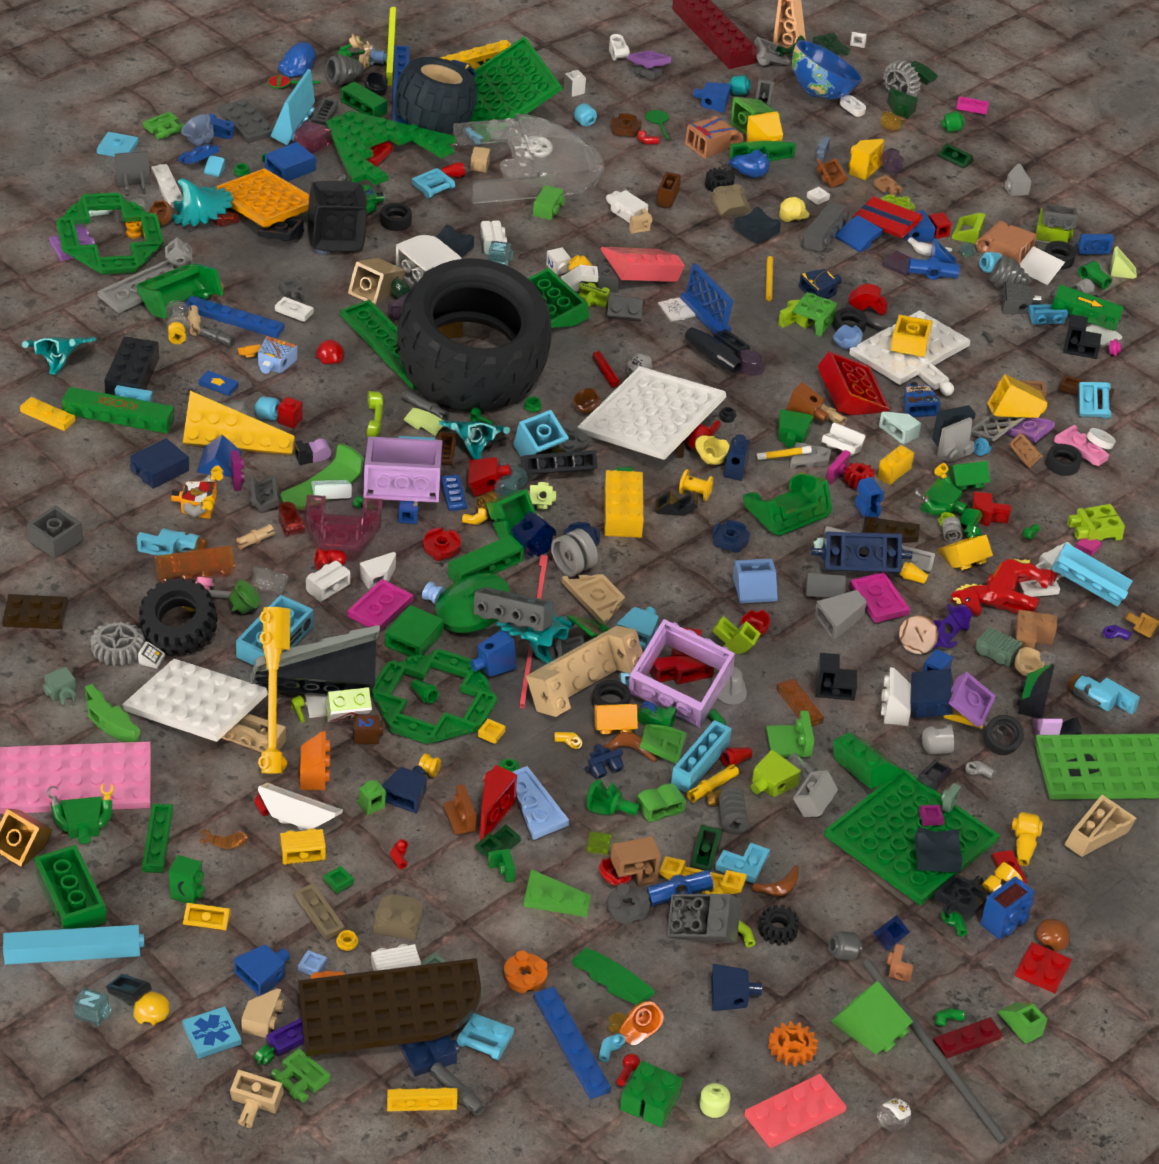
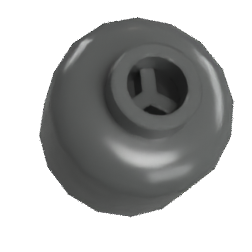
M845 931L836 932L831 936L828 944L830 953L838 960H855L863 947L856 933Z

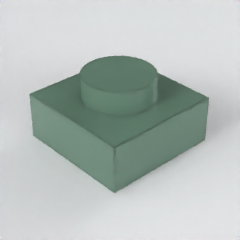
M953 783L949 790L945 789L941 797L943 801L942 810L948 813L952 810L958 801L961 786Z

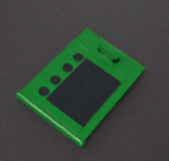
M573 615L567 616L568 619L591 637H597L610 629L605 624L601 623L600 625L594 620Z

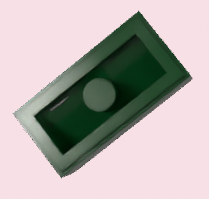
M948 143L944 145L938 154L939 157L962 168H966L974 161L973 155Z

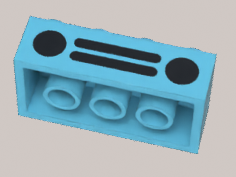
M282 595L269 606L290 609V648L295 647L314 626V611L310 607ZM260 616L236 640V658L253 666L258 657L265 655L263 643L260 641V634L263 632V623L260 620Z

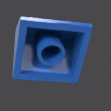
M221 435L205 446L197 473L211 474L212 468L218 465L223 470V476L231 477V451L238 450L239 456H241V450L224 435Z

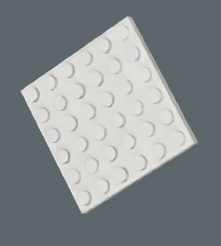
M639 366L577 428L590 437L665 460L726 398V392Z

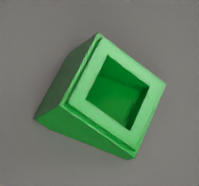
M966 508L959 519L961 526L965 528L967 525L977 526L982 518V513L976 509Z

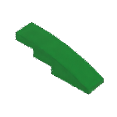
M783 141L734 143L730 145L729 158L750 154L756 149H759L762 154H767L770 162L793 158L796 144L795 142Z
M586 947L572 959L574 967L589 972L591 980L606 985L608 993L634 1004H639L647 1001L655 994L654 989L635 974L592 949Z

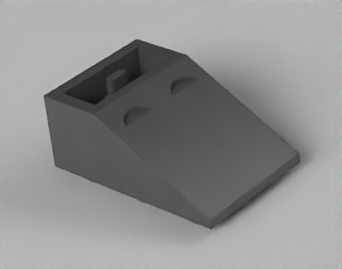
M672 894L667 937L713 943H737L741 900L731 894Z

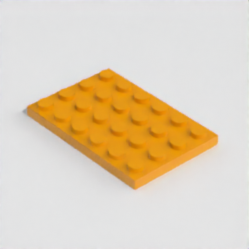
M265 168L216 186L217 190L225 188L226 192L231 191V196L234 199L230 202L231 208L263 227H270L274 223L283 222L287 218L295 217L300 213L308 211L309 194Z

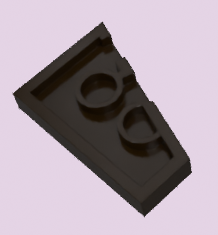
M867 516L864 518L863 533L902 534V543L918 542L920 524Z

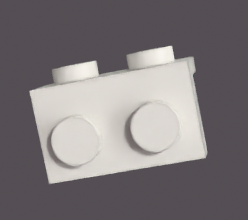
M833 423L830 433L823 435L821 442L826 443V446L832 449L838 448L843 451H850V456L861 452L866 435L838 423Z

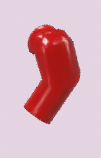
M638 131L637 138L639 141L645 144H659V136H646V131Z
M258 793L255 798V804L262 816H268L270 812L260 793Z
M399 839L390 852L391 858L399 869H404L408 865L404 855L409 844L405 839Z

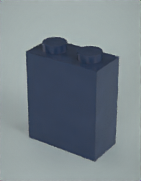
M167 438L130 456V469L132 473L139 476L145 484H148L153 489L189 471V456Z
M951 669L911 672V708L913 718L953 715V707L949 704L953 694L950 691L954 685Z

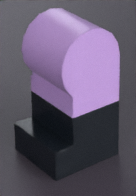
M317 439L309 443H303L302 440L295 441V457L299 466L323 461L331 456V449L325 439Z

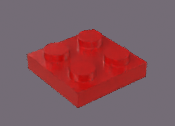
M1031 942L1016 970L1015 976L1055 994L1071 965L1072 959Z

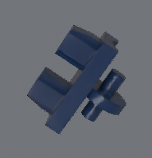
M596 744L594 752L589 754L591 759L588 760V766L584 769L586 773L591 772L596 780L607 775L606 766H610L612 772L617 773L624 767L621 759L623 751L619 748L610 752L609 747L603 748L601 744Z

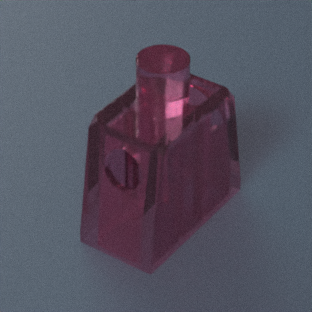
M305 120L294 134L295 142L305 147L310 153H315L331 144V130L308 120Z

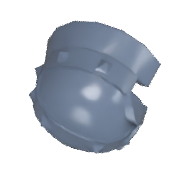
M207 114L191 118L181 130L182 134L188 138V141L197 146L209 144L214 137L213 124L211 123L210 116Z

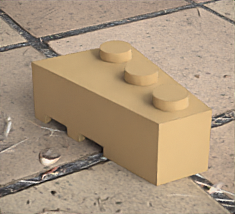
M1101 795L1072 830L1065 846L1083 857L1127 834L1137 818L1104 795Z

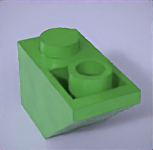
M1015 1002L998 1011L1002 1019L1025 1044L1043 1036L1047 1018L1034 1003Z

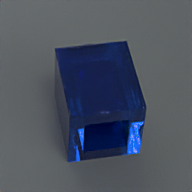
M896 915L875 931L874 935L884 948L888 950L909 934L910 931Z

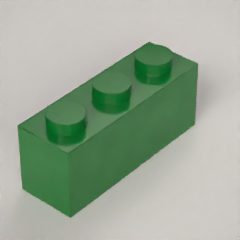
M356 82L341 88V102L359 113L379 118L387 114L388 100Z

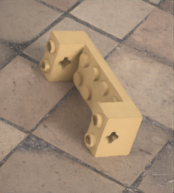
M615 626L526 675L536 711L556 717L571 708L568 699L570 696L616 670L631 674L643 654L637 630Z

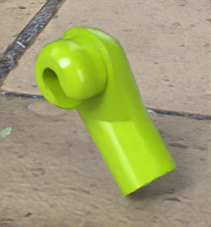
M739 920L738 932L741 933L745 946L753 947L756 942L751 928Z

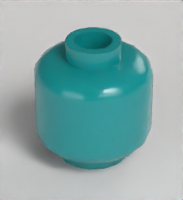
M745 75L733 76L731 81L728 82V84H731L730 91L734 96L747 95L751 91V81Z

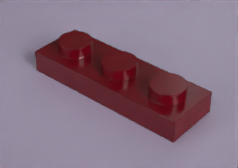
M989 1017L934 1037L933 1042L947 1059L1001 1039L1002 1032L992 1018Z

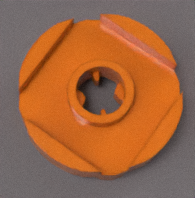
M523 950L518 951L504 965L503 973L507 986L520 993H527V990L532 989L535 992L541 989L547 981V962L534 954ZM522 971H529L531 974L526 973L522 975Z

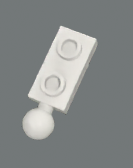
M929 364V368L924 371L922 369L919 371L918 376L934 390L940 388L941 393L945 396H949L954 392V386L949 382V378L933 364Z

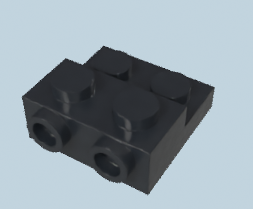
M287 218L285 221L274 223L270 227L262 226L259 230V237L280 239L282 241L298 239L304 233L303 220Z

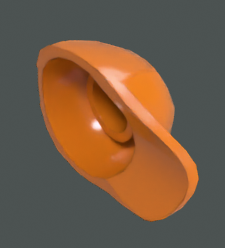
M652 1001L641 1002L630 1010L628 1018L621 1026L619 1033L625 1037V1042L637 1045L660 1028L664 1019L663 1011Z

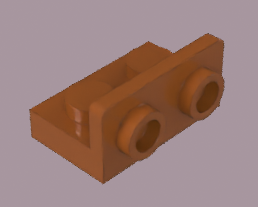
M456 785V794L453 795V800L444 802V808L454 834L458 835L475 831L476 812L465 785Z

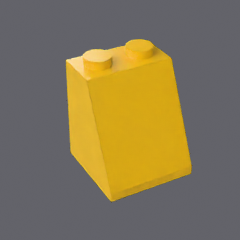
M1007 374L1003 375L987 402L993 415L1002 417L1039 418L1040 414H1043L1047 408V401L1041 391Z

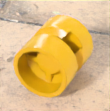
M1003 862L994 871L995 876L990 875L982 885L986 891L993 893L1002 884L1004 885L1015 876L1021 881L1023 879L1016 870ZM1010 887L995 899L1003 903L1008 898Z

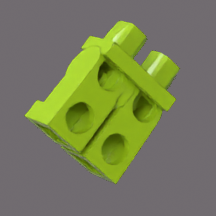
M1111 504L1085 509L1079 508L1076 515L1068 517L1067 522L1070 528L1076 527L1074 533L1077 540L1087 538L1088 540L1097 539L1101 541L1105 538L1113 537L1115 541L1122 540L1125 529L1124 523L1117 516V512Z

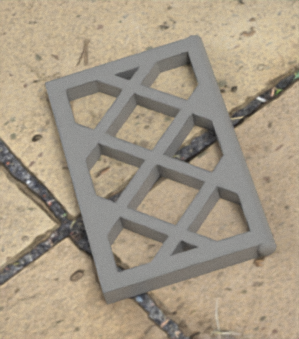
M992 413L972 427L971 435L994 442L1026 419V417L995 416ZM998 420H1008L1007 422H998ZM1001 426H1007L1005 429H1000ZM993 427H996V428H997L996 430H987V429H986V428H993Z

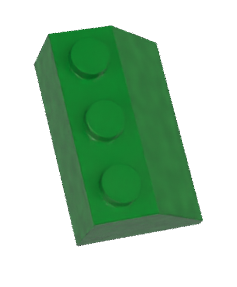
M849 732L833 740L834 760L870 789L904 773L902 768L861 737Z

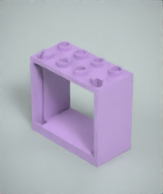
M368 437L364 467V499L439 502L442 440Z
M663 619L629 676L630 694L665 709H668L669 706L677 708L676 717L700 728L733 672L735 653L727 650V647L715 644L709 638L704 639L692 630H686L679 627L675 622L671 623ZM665 644L720 670L702 702L647 676Z

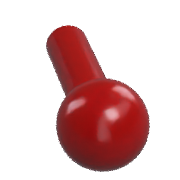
M630 1053L623 1058L624 1068L617 1079L619 1086H624L631 1072L635 1071L641 1061L636 1054Z

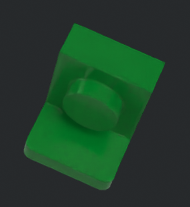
M510 849L489 852V869L499 868L500 875H504L506 883L515 882V865Z

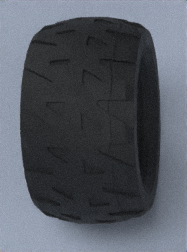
M475 258L452 260L427 270L418 282H414L400 310L397 329L399 357L401 364H404L406 376L411 383L415 384L430 399L447 407L463 411H472L473 408H478L480 411L499 409L517 402L523 394L528 393L539 379L547 363L552 337L549 308L545 298L538 291L537 286L523 274L507 265ZM455 322H474L496 329L511 342L494 348H475L449 339L438 328Z

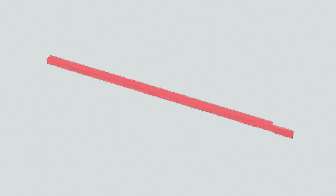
M547 555L540 556L539 566L542 567L537 592L538 599L542 598L548 560ZM530 644L521 691L520 708L525 707L528 688L526 675L530 674L533 656Z

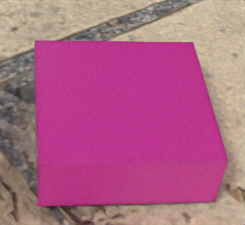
M1080 539L1076 543V548L1092 556L1101 548L1102 542L1097 539Z

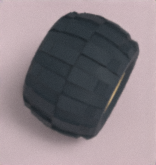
M420 57L409 61V64L402 71L396 86L395 103L398 114L410 125L416 124L420 128L444 134L455 133L463 129L474 113L477 102V87L473 75L461 65L437 57Z

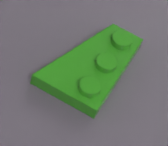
M531 869L523 907L587 917L591 895Z

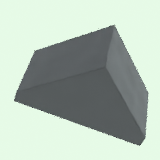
M759 79L755 99L761 100L770 107L774 82Z

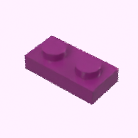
M238 450L231 451V480L234 491H241L242 483L245 482L244 472H241V469L244 468L243 457L239 456Z

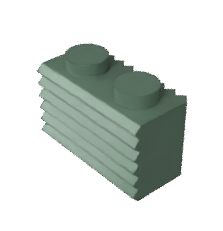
M988 626L977 639L975 651L979 652L982 656L995 660L999 664L1010 667L1015 661L1019 649L1022 647V642Z

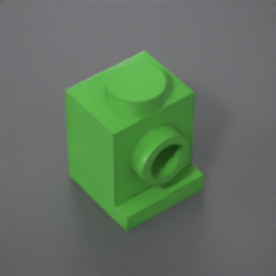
M377 780L367 781L365 785L359 788V799L356 800V803L367 816L385 808L386 790Z

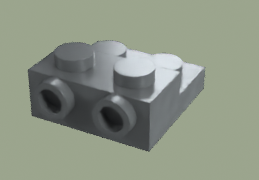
M1043 204L1042 222L1046 227L1055 228V226H1062V229L1066 230L1076 228L1078 218L1076 208Z

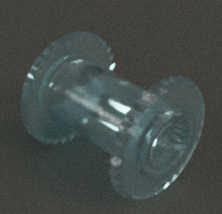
M511 465L512 475L504 476L505 479H500L496 482L495 492L498 494V497L519 490L518 487L526 485L528 475L523 468Z

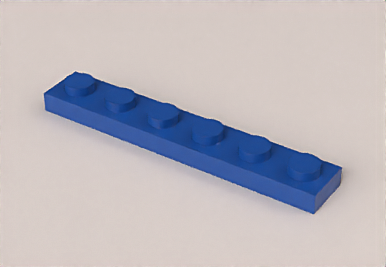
M190 296L183 304V311L187 312L189 306L191 309V305H195L198 307V314L200 316L274 338H278L285 329V323L194 296Z
M555 987L534 993V1001L589 1099L611 1093L609 1082Z

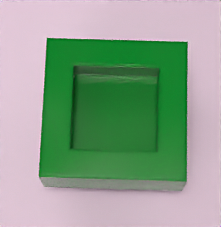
M339 866L324 875V882L337 894L354 885V878L342 866Z

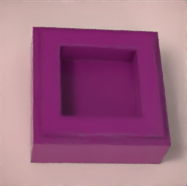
M940 805L919 806V814L923 826L943 825L944 818Z

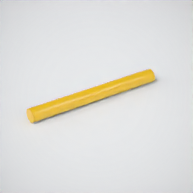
M768 256L766 300L771 301L773 292V257Z

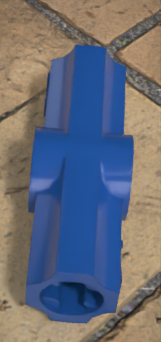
M931 257L927 260L909 258L907 269L910 273L925 274L929 279H938L940 276L958 278L960 264L944 263L936 257Z
M705 870L687 876L675 875L669 881L648 886L647 892L650 896V903L654 906L671 901L672 894H696L714 889L710 871ZM684 885L681 890H676L678 886Z

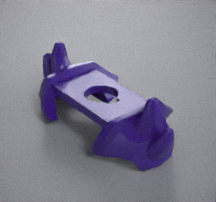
M947 604L949 614L943 621L933 620L939 633L938 641L934 648L954 647L957 641L949 642L960 629L969 630L972 613L966 605L953 607ZM945 624L951 627V634L945 632Z

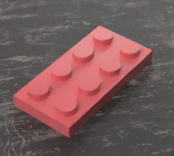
M818 1074L746 1109L744 1116L771 1149L845 1112L846 1105L822 1075Z

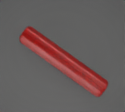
M594 351L592 358L611 387H618L620 380L601 351Z

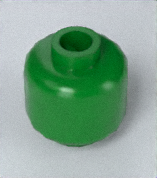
M958 111L946 113L944 119L941 120L942 128L946 129L948 133L961 131L963 126H965L963 114H960Z

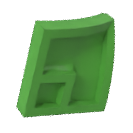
M646 724L643 728L639 747L677 764L687 733L668 726Z

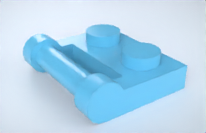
M438 168L412 178V185L423 192L427 199L433 197L436 193L455 187L454 180Z
M1079 382V417L1111 418V410L1109 409L1110 383ZM1097 390L1102 391V409H1098Z
M473 1013L463 1031L460 1032L457 1043L461 1047L468 1046L491 1055L493 1059L499 1060L514 1034V1028Z

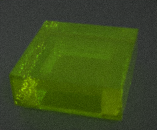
M590 831L587 852L608 855L611 834Z

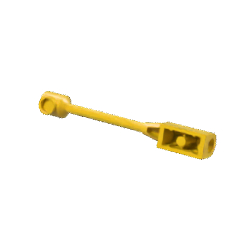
M264 607L263 612L260 614V620L263 623L260 641L263 643L267 669L269 670L268 749L261 753L258 764L262 774H282V771L287 767V760L282 756V752L276 749L277 670L282 650H290V609Z

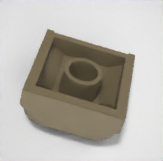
M739 184L719 186L710 195V199L721 217L750 213L752 211L744 195L745 189Z
M395 894L381 898L378 910L375 913L373 934L416 940L424 904L414 897Z

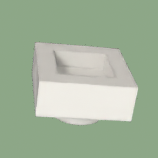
M817 187L807 192V198L819 205L829 200L830 194Z

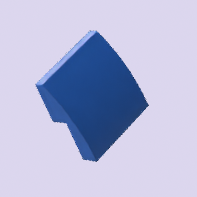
M857 215L842 227L835 238L861 253L871 247V242L882 235L883 229Z

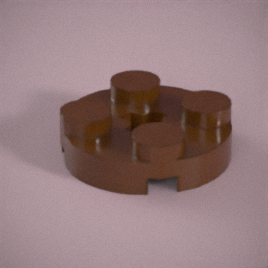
M621 113L619 117L615 118L613 116L611 118L610 128L615 136L622 135L634 138L637 137L638 131H641L642 121L636 119L637 116L633 114Z

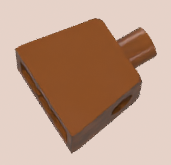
M801 382L793 390L786 410L813 415V421L818 419L821 422H825L829 413L821 409L824 399L806 384Z

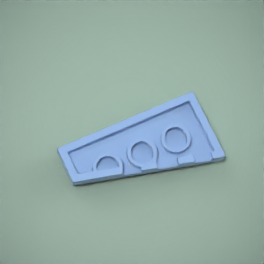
M528 766L513 771V773L517 774L516 798L532 840L569 826V819Z

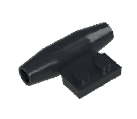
M693 327L689 328L685 333V339L697 352L715 365L734 374L738 373L743 366L738 356L750 350V345L727 329L714 334L713 337Z

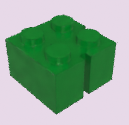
M527 489L515 490L486 503L491 519L496 521L493 522L498 539L508 535L515 536L523 532V530H528L540 524Z
M641 1061L633 1074V1079H630L622 1092L620 1110L639 1118L642 1101H644L643 1120L662 1128L681 1096L683 1078L645 1061Z

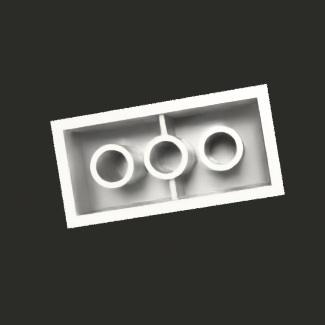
M419 235L396 244V266L405 270L403 279L412 286L414 282H418L423 274L432 267L448 261L462 259L446 244L430 235Z

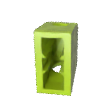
M771 750L754 768L751 790L757 795L764 791L771 797H776L799 785L801 770Z

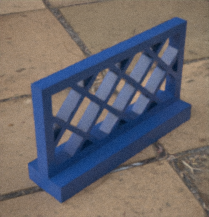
M692 264L686 293H681L680 299L713 334L725 329L731 332L732 328L728 325L733 300L697 264Z

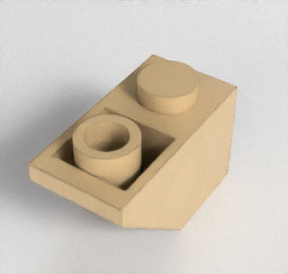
M281 989L272 990L248 1001L241 1018L242 1033L266 1038V1035L271 1030H275L278 1021L276 1016L278 1012H282L284 1007V999H281Z

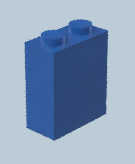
M298 142L265 154V168L287 182L316 171V157Z

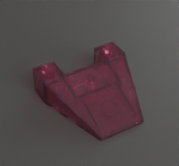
M307 495L306 526L320 549L359 551L381 529L383 499L364 498L362 516L326 514V496Z

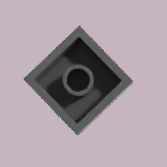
M56 505L27 523L28 541L53 558L58 557L83 540L82 522Z

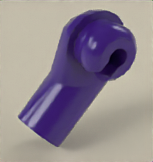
M1117 625L1106 626L1103 629L1104 637L1109 639L1120 637L1128 641L1132 634L1131 631Z

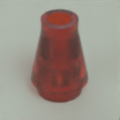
M226 211L225 214H217L218 219H214V224L219 225V227L238 223L239 213Z

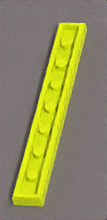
M396 7L390 8L386 71L388 86L393 84Z

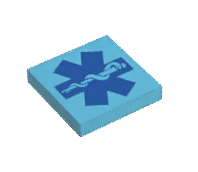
M225 1006L182 1020L184 1030L198 1059L241 1045V1038Z

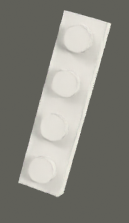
M159 164L152 166L151 172L164 200L174 208L173 202L175 200L182 201L183 196L168 165Z

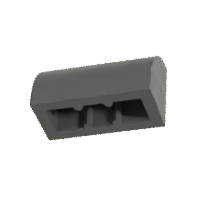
M808 573L805 582L806 596L830 598L844 594L846 576Z

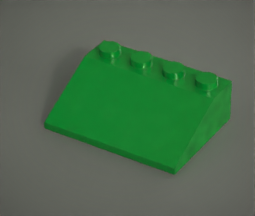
M549 267L528 278L537 286L541 296L547 302L551 328L575 326L589 318L588 303Z

